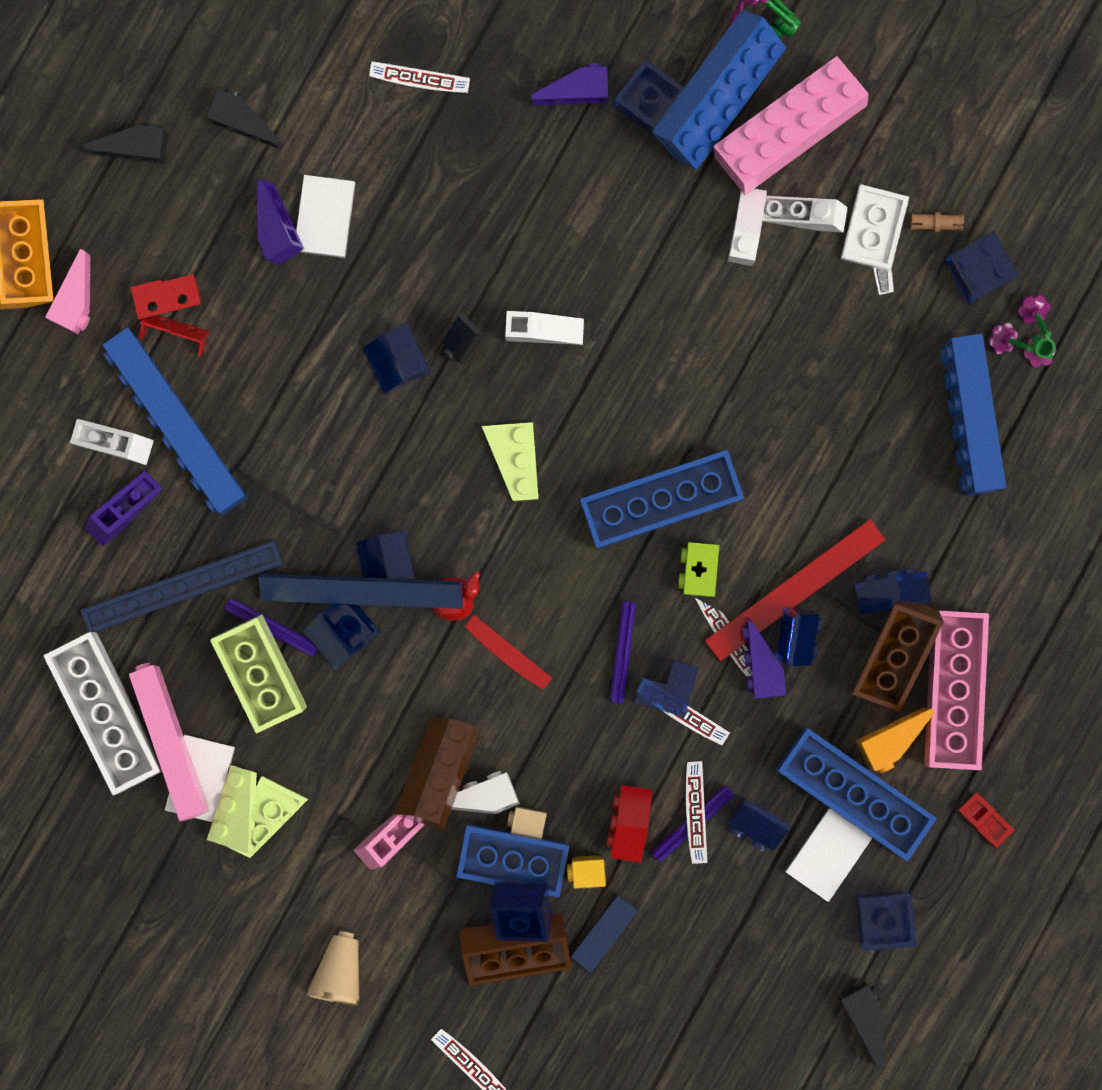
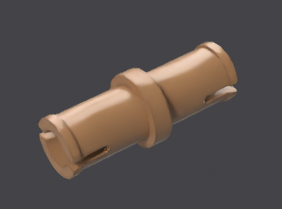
M935 212L934 214H911V230H934V232H940V230L963 231V214L941 215L940 212Z

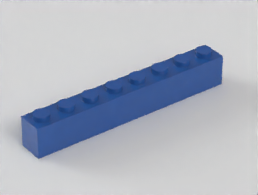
M126 328L104 343L103 347L107 352L103 355L111 366L116 364L121 371L118 374L120 380L126 387H132L135 392L132 396L139 407H146L150 413L147 416L148 420L155 429L159 427L164 433V436L161 438L169 450L175 449L179 455L176 460L184 471L189 469L193 475V478L190 479L192 484L199 492L203 490L207 495L208 499L205 502L213 513L218 511L219 514L224 515L248 497L133 331Z

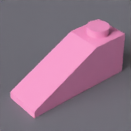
M82 249L79 250L45 317L76 334H79L80 330H85L90 320V317H88L90 313V255Z
M394 814L366 837L354 849V852L370 870L380 868L424 824Z

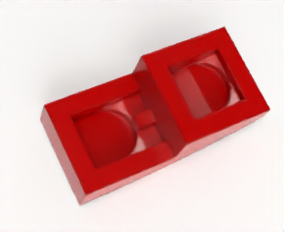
M977 792L958 810L996 849L1014 832V829Z

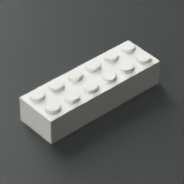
M89 632L44 655L112 795L119 794L161 773L162 769L155 749L97 632Z

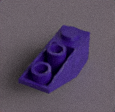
M747 617L746 625H742L743 641H748V650L744 651L745 665L750 666L751 676H746L747 689L752 691L755 699L786 695L784 669L751 619Z

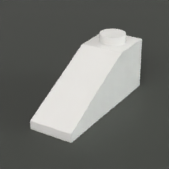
M753 189L746 195L741 191L728 262L753 266L759 243L767 191Z
M77 419L70 443L147 465L154 440Z

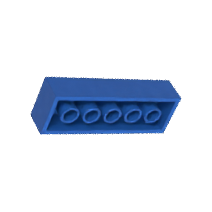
M742 9L652 131L653 135L676 161L695 170L699 168L714 145L785 51L786 46L764 17Z
M983 334L951 338L943 345V349H940V359L942 365H946L947 374L944 375L945 389L950 391L951 400H948V411L954 417L955 425H952L951 431L953 440H957L958 443L955 457L957 465H961L962 476H959L961 491H965L966 496L997 492L1006 488Z
M725 450L580 499V504L597 550L740 502L744 499L729 452Z
M805 727L775 769L906 861L910 859L937 819Z

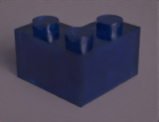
M916 568L885 573L886 578L880 579V574L865 576V582L855 583L860 614L892 609L895 602H917L920 604L932 602L927 571L916 573Z
M673 660L666 684L640 678L633 703L685 717L699 667Z

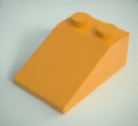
M923 707L855 740L854 742L867 768L883 773L895 767L893 763L901 758L933 716V709Z

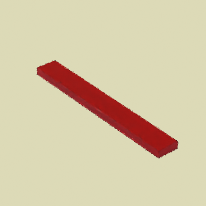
M868 520L715 632L705 642L718 660H723L747 642L743 641L742 625H746L747 617L751 619L760 633L886 539L872 520Z

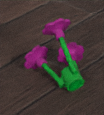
M741 0L738 2L730 21L731 26L742 11L744 4L753 6L759 1L778 14L774 20V24L777 26L770 27L779 38L783 34L791 37L801 23V20L795 17V14L780 0Z
M1041 294L1034 297L1026 296L1023 299V304L1018 307V314L1023 317L1026 323L1036 321L1042 334L1030 338L1026 344L1016 340L1017 332L1013 330L1010 323L1005 322L1001 326L996 325L993 327L988 343L993 347L996 354H1002L1004 351L1010 352L1014 346L1025 349L1024 357L1030 360V364L1033 367L1048 366L1052 363L1053 355L1056 353L1055 343L1050 339L1051 332L1047 330L1043 321L1051 306Z

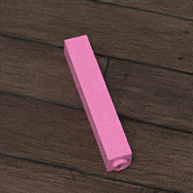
M150 663L135 667L136 671L130 673L129 676L179 821H187L210 811L160 667Z

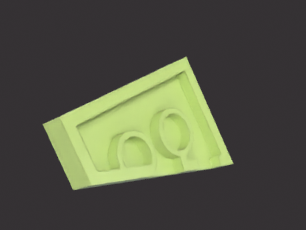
M533 422L482 426L512 500H539Z
M230 765L207 840L254 854V845H251V831H254L255 821H252V806L256 802V772Z
M261 776L256 787V802L252 806V821H255L254 831H251V845H254V854L308 800V798L264 776ZM231 848L249 858H251L254 855Z

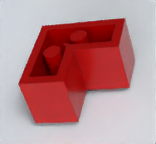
M621 785L620 795L614 796L612 810L617 811V815L612 814L610 830H614V832L609 831L607 847H611L610 858L641 863L649 826L652 790Z

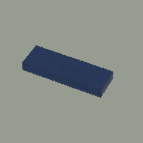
M617 894L573 952L571 958L592 973L637 914L638 909Z

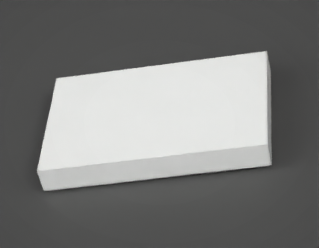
M304 175L296 230L304 246V249L300 252L345 258L355 181Z
M860 184L840 259L890 272L909 197Z
M184 735L185 743L210 811L195 818L213 822L235 747ZM169 792L165 811L177 813Z
M828 808L785 872L829 902L872 837Z

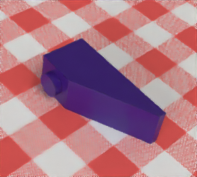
M592 63L587 64L586 67L579 68L531 94L532 106L608 103L607 67H601V64Z
M260 179L257 182V234L261 245L260 251L266 260L282 264L302 251L304 246L275 185Z
M144 471L89 516L85 529L102 546L106 545L163 488Z

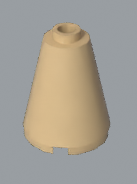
M339 931L338 936H332L310 984L307 996L358 1006L359 954L358 940L353 939L354 934Z

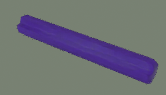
M229 599L225 605V611L244 621L261 615V613L235 599ZM263 615L275 638L309 656L315 655L319 647L317 643Z
M623 601L621 605L610 701L615 703H623L636 606L634 602Z
M723 786L704 803L705 822L734 797V793L728 786ZM687 819L651 851V854L658 862H661L688 838Z

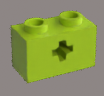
M688 542L687 548H682L681 563H685L684 574H679L678 589H683L682 595L715 597L719 545ZM697 563H701V568H705V572L701 573L699 577H696V572L691 570Z

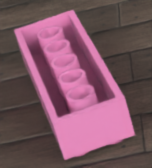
M836 56L714 145V157L746 195L868 106V92Z
M939 611L944 623L929 654L927 708H932L934 714L926 723L924 766L982 770L989 614Z

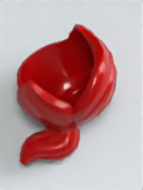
M475 572L467 580L464 577H446L441 579V581H462L463 606L461 609L432 608V611L444 620L459 621L465 619L470 615L474 607L473 600L479 592V577L481 574Z

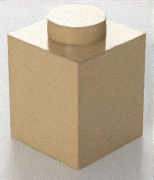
M516 806L515 812L510 811L507 826L512 827V834L542 839L547 812Z

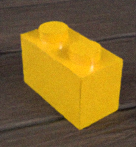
M603 855L572 857V864H567L568 882H573L574 888L606 886Z

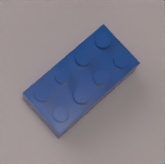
M468 823L457 878L560 897L569 843L512 834L510 831Z

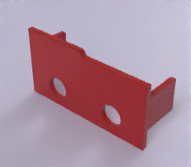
M194 274L164 282L158 280L131 287L138 320L201 305L200 299L202 297ZM180 295L187 296V302L185 304L178 303V297ZM151 302H155L158 306L154 312L148 310V305Z
M156 315L144 318L140 322L139 339L146 335L147 326L162 330L178 337L199 342L198 356L200 357L204 353L207 336L210 334V331Z

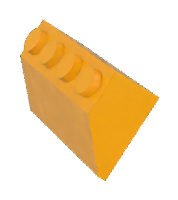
M1 201L0 310L28 308L53 302L44 201Z

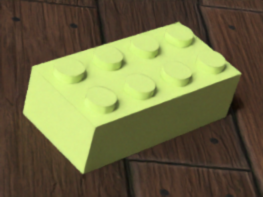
M262 614L218 634L210 640L256 733L293 717L306 709L307 705Z

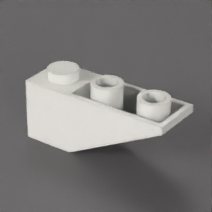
M766 196L762 221L817 231L844 232L847 207L837 199Z
M507 311L506 341L583 345L584 319L535 312Z
M498 771L488 775L487 781L479 784L477 781H473L464 785V790L457 793L451 810L498 814L518 806L520 803L509 775Z

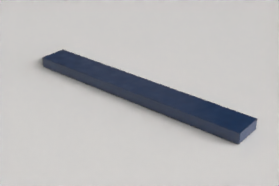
M274 540L81 609V613L88 633L98 632L284 564Z
M261 574L259 576L261 601L461 609L463 606L462 581Z

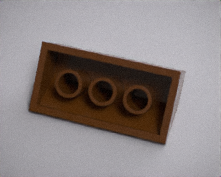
M895 602L855 684L852 695L900 712L944 623L940 612L917 602Z
M430 718L395 815L444 831L479 735L475 726L451 718Z
M562 913L460 929L462 956L469 986L572 969Z

